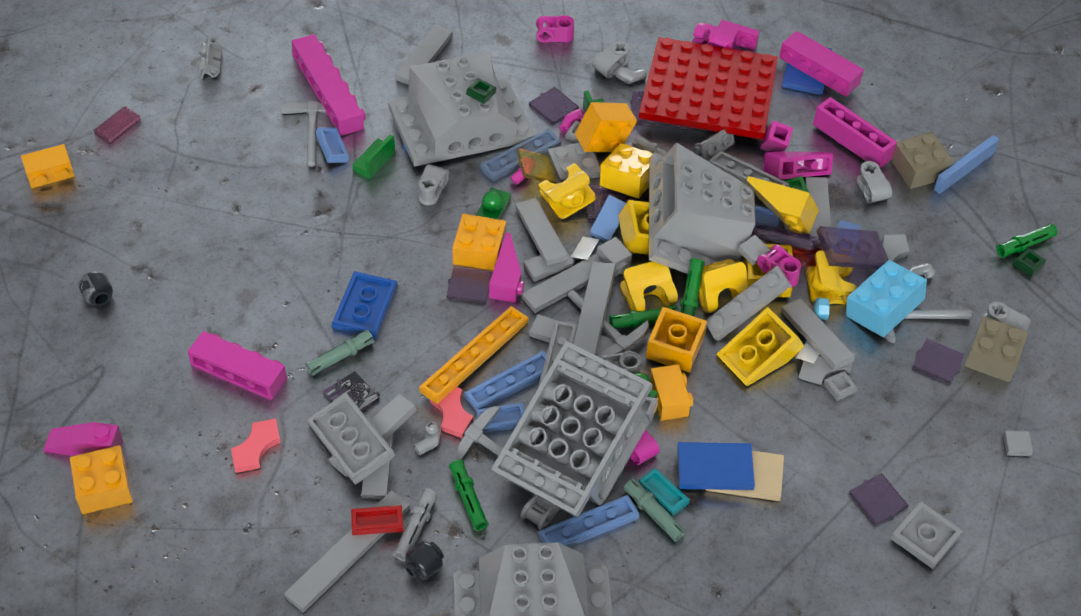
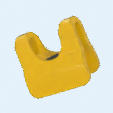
M576 163L566 167L569 176L565 181L554 184L544 180L538 184L542 197L560 219L569 217L596 199L595 193L588 185L590 183L589 176Z
M818 251L815 254L816 266H810L806 270L811 301L815 303L817 297L827 298L829 304L847 305V297L857 289L855 284L842 279L850 275L854 269L852 260L847 256L834 255L827 251Z
M726 259L704 266L698 296L700 305L706 313L717 311L718 296L723 289L729 288L734 299L748 288L747 270L744 263H735L732 259Z
M652 261L625 269L623 273L625 280L621 282L620 290L630 310L644 311V296L650 294L659 297L667 307L676 305L678 294L667 266Z

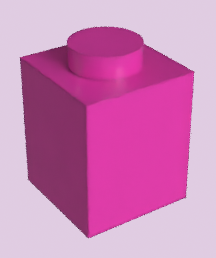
M773 121L765 131L760 149L768 152L784 151L789 145L793 128Z

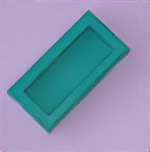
M653 468L638 480L644 489L653 493L654 499L672 517L690 502V499L656 468Z

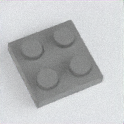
M579 142L548 149V157L559 183L568 178L569 175L566 167L573 163H576L589 176V179L600 177L601 168L594 152H584Z
M920 502L894 531L891 539L933 569L959 539L963 531L926 504Z

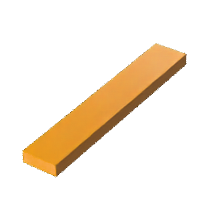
M510 306L421 384L419 392L438 404L528 324L529 317Z

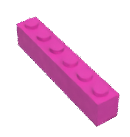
M315 34L291 40L292 56L318 100L325 108L334 127H337L340 136L363 130L364 120L366 119L363 108H359L357 99L354 94L350 93L347 82L342 80L338 67H334L330 54H326L322 41H319Z

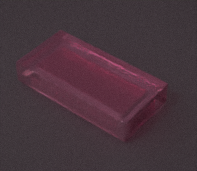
M124 106L95 128L94 133L110 145L140 122V115Z

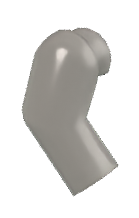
M618 67L615 70L616 77L627 84H632L647 77L644 69L634 72L626 67Z
M929 263L910 268V271L919 276L924 275L926 279L935 275V270Z
M434 421L426 424L425 439L414 444V449L419 456L435 448L440 442L441 429Z

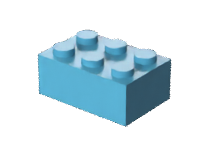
M888 260L847 297L846 317L885 337L925 300L927 279Z

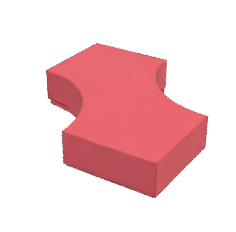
M456 387L438 404L430 400V403L442 413L441 430L462 439L465 431L473 422V416L463 409L460 402L463 389Z
M276 418L252 423L249 437L242 444L231 448L235 473L259 469L264 453L269 448L281 443Z

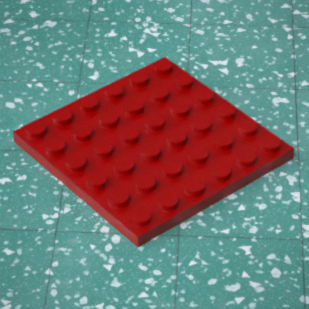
M658 37L638 118L716 132L725 130L728 134L764 140L778 56L675 40L668 37Z

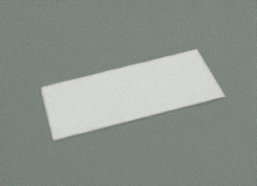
M582 237L571 257L588 260L600 239Z
M806 341L805 347L796 358L814 364L819 353Z

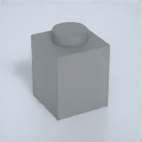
M617 237L598 246L597 256L604 263H614L616 265L614 277L623 274L625 269L631 267L632 254Z

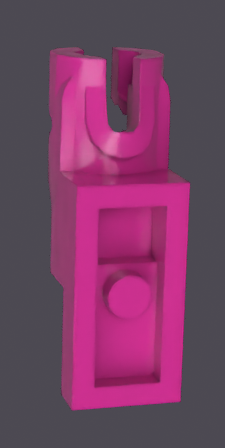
M722 19L718 27L707 23H698L693 33L695 38H693L692 42L723 48L729 47L731 49L738 45L755 51L760 31Z

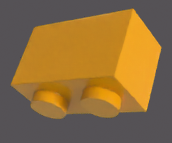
M65 144L21 155L31 188L75 177Z
M679 364L651 368L650 382L653 385L652 390L658 392L657 410L660 420L688 417L690 407L693 406V397L691 392H687V378L685 373H681Z

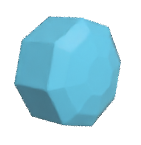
M817 297L813 311L821 320H827L830 309L829 300Z

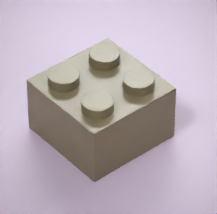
M932 131L897 141L891 160L910 189L936 182L938 175L953 164L952 158Z
M983 316L965 367L1010 382L1018 366L1028 331Z

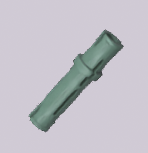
M366 329L351 339H344V343L306 362L305 365L309 367L307 368L309 373L314 376L349 355H356L360 349L373 344V336Z
M632 478V480L625 484L623 489L638 503L637 506L641 510L644 509L674 542L684 536L686 530L654 499L655 496L652 492L644 489L635 478Z

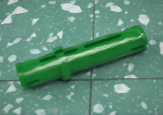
M1049 223L1022 236H1013L1011 240L997 245V254L1001 258H1005L1015 252L1021 253L1027 247L1057 236V227L1053 223Z
M690 259L683 300L680 301L681 313L694 316L695 310L698 309L699 305L697 303L705 264V261L701 259Z
M677 305L666 307L679 312ZM662 308L645 311L630 310L629 313L609 315V324L615 329L631 327L633 329L642 325L647 320L648 324L656 323Z
M455 460L449 464V469L456 482L454 487L457 492H460L473 529L475 531L483 530L489 523L473 486L475 483L469 477L464 461Z

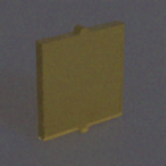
M521 148L516 150L519 159L518 164L521 166L523 177L541 182L548 180L551 183H557L554 174L555 169L552 167L549 156Z

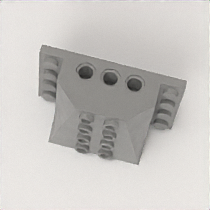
M490 51L409 67V98L388 102V108L414 167L517 145L535 136L508 79L497 80ZM478 78L497 87L496 93L485 104L466 95L467 88Z
M678 143L665 156L653 153L650 157L649 260L687 274L691 258L705 261L704 266L726 259H732L736 262L742 256L737 250L739 245L750 238L755 226L754 189Z
M565 341L491 470L577 518L580 516L588 500H591L598 506L603 505L650 423L641 406L653 387L652 383Z
M558 542L506 544L479 558V571L453 572L455 616H613L608 566H584V555Z

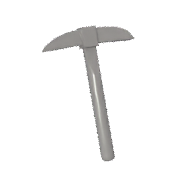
M318 101L284 104L281 107V114L307 112V165L314 167L316 164L315 132L317 129V114L326 113V110L322 103H318Z
M571 290L568 293V297L582 310L584 299L576 291ZM604 319L602 330L615 341V344L596 356L617 354L632 349L633 345L640 342L648 334V320L629 335L622 336Z
M913 310L904 319H971L973 313L971 310ZM894 328L885 336L893 344H895L896 339Z
M500 406L488 408L468 427L459 444L456 460H462L474 442H479L496 455H500L503 447L483 433L487 425L500 412Z

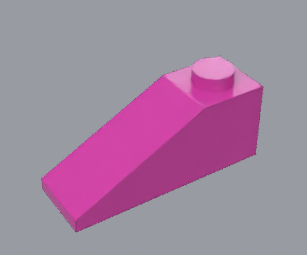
M768 152L765 153L764 172L778 179L829 175L832 173L833 153Z
M506 232L489 283V298L516 303L518 295L523 293L525 282L521 281V269L511 234Z
M91 422L51 429L43 450L48 453L76 456L119 445L122 447L123 439L118 425Z

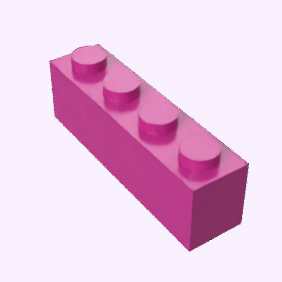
M797 30L781 46L780 59L845 97L861 83L863 68Z
M831 97L817 107L813 122L815 127L865 161L877 163L880 169L892 160L897 141Z
M202 331L187 351L192 366L270 400L274 399L287 380L285 366L281 362L263 357L256 351L242 348L238 343L228 342L217 334Z

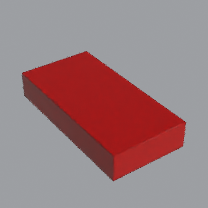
M402 505L351 509L352 535L404 532Z

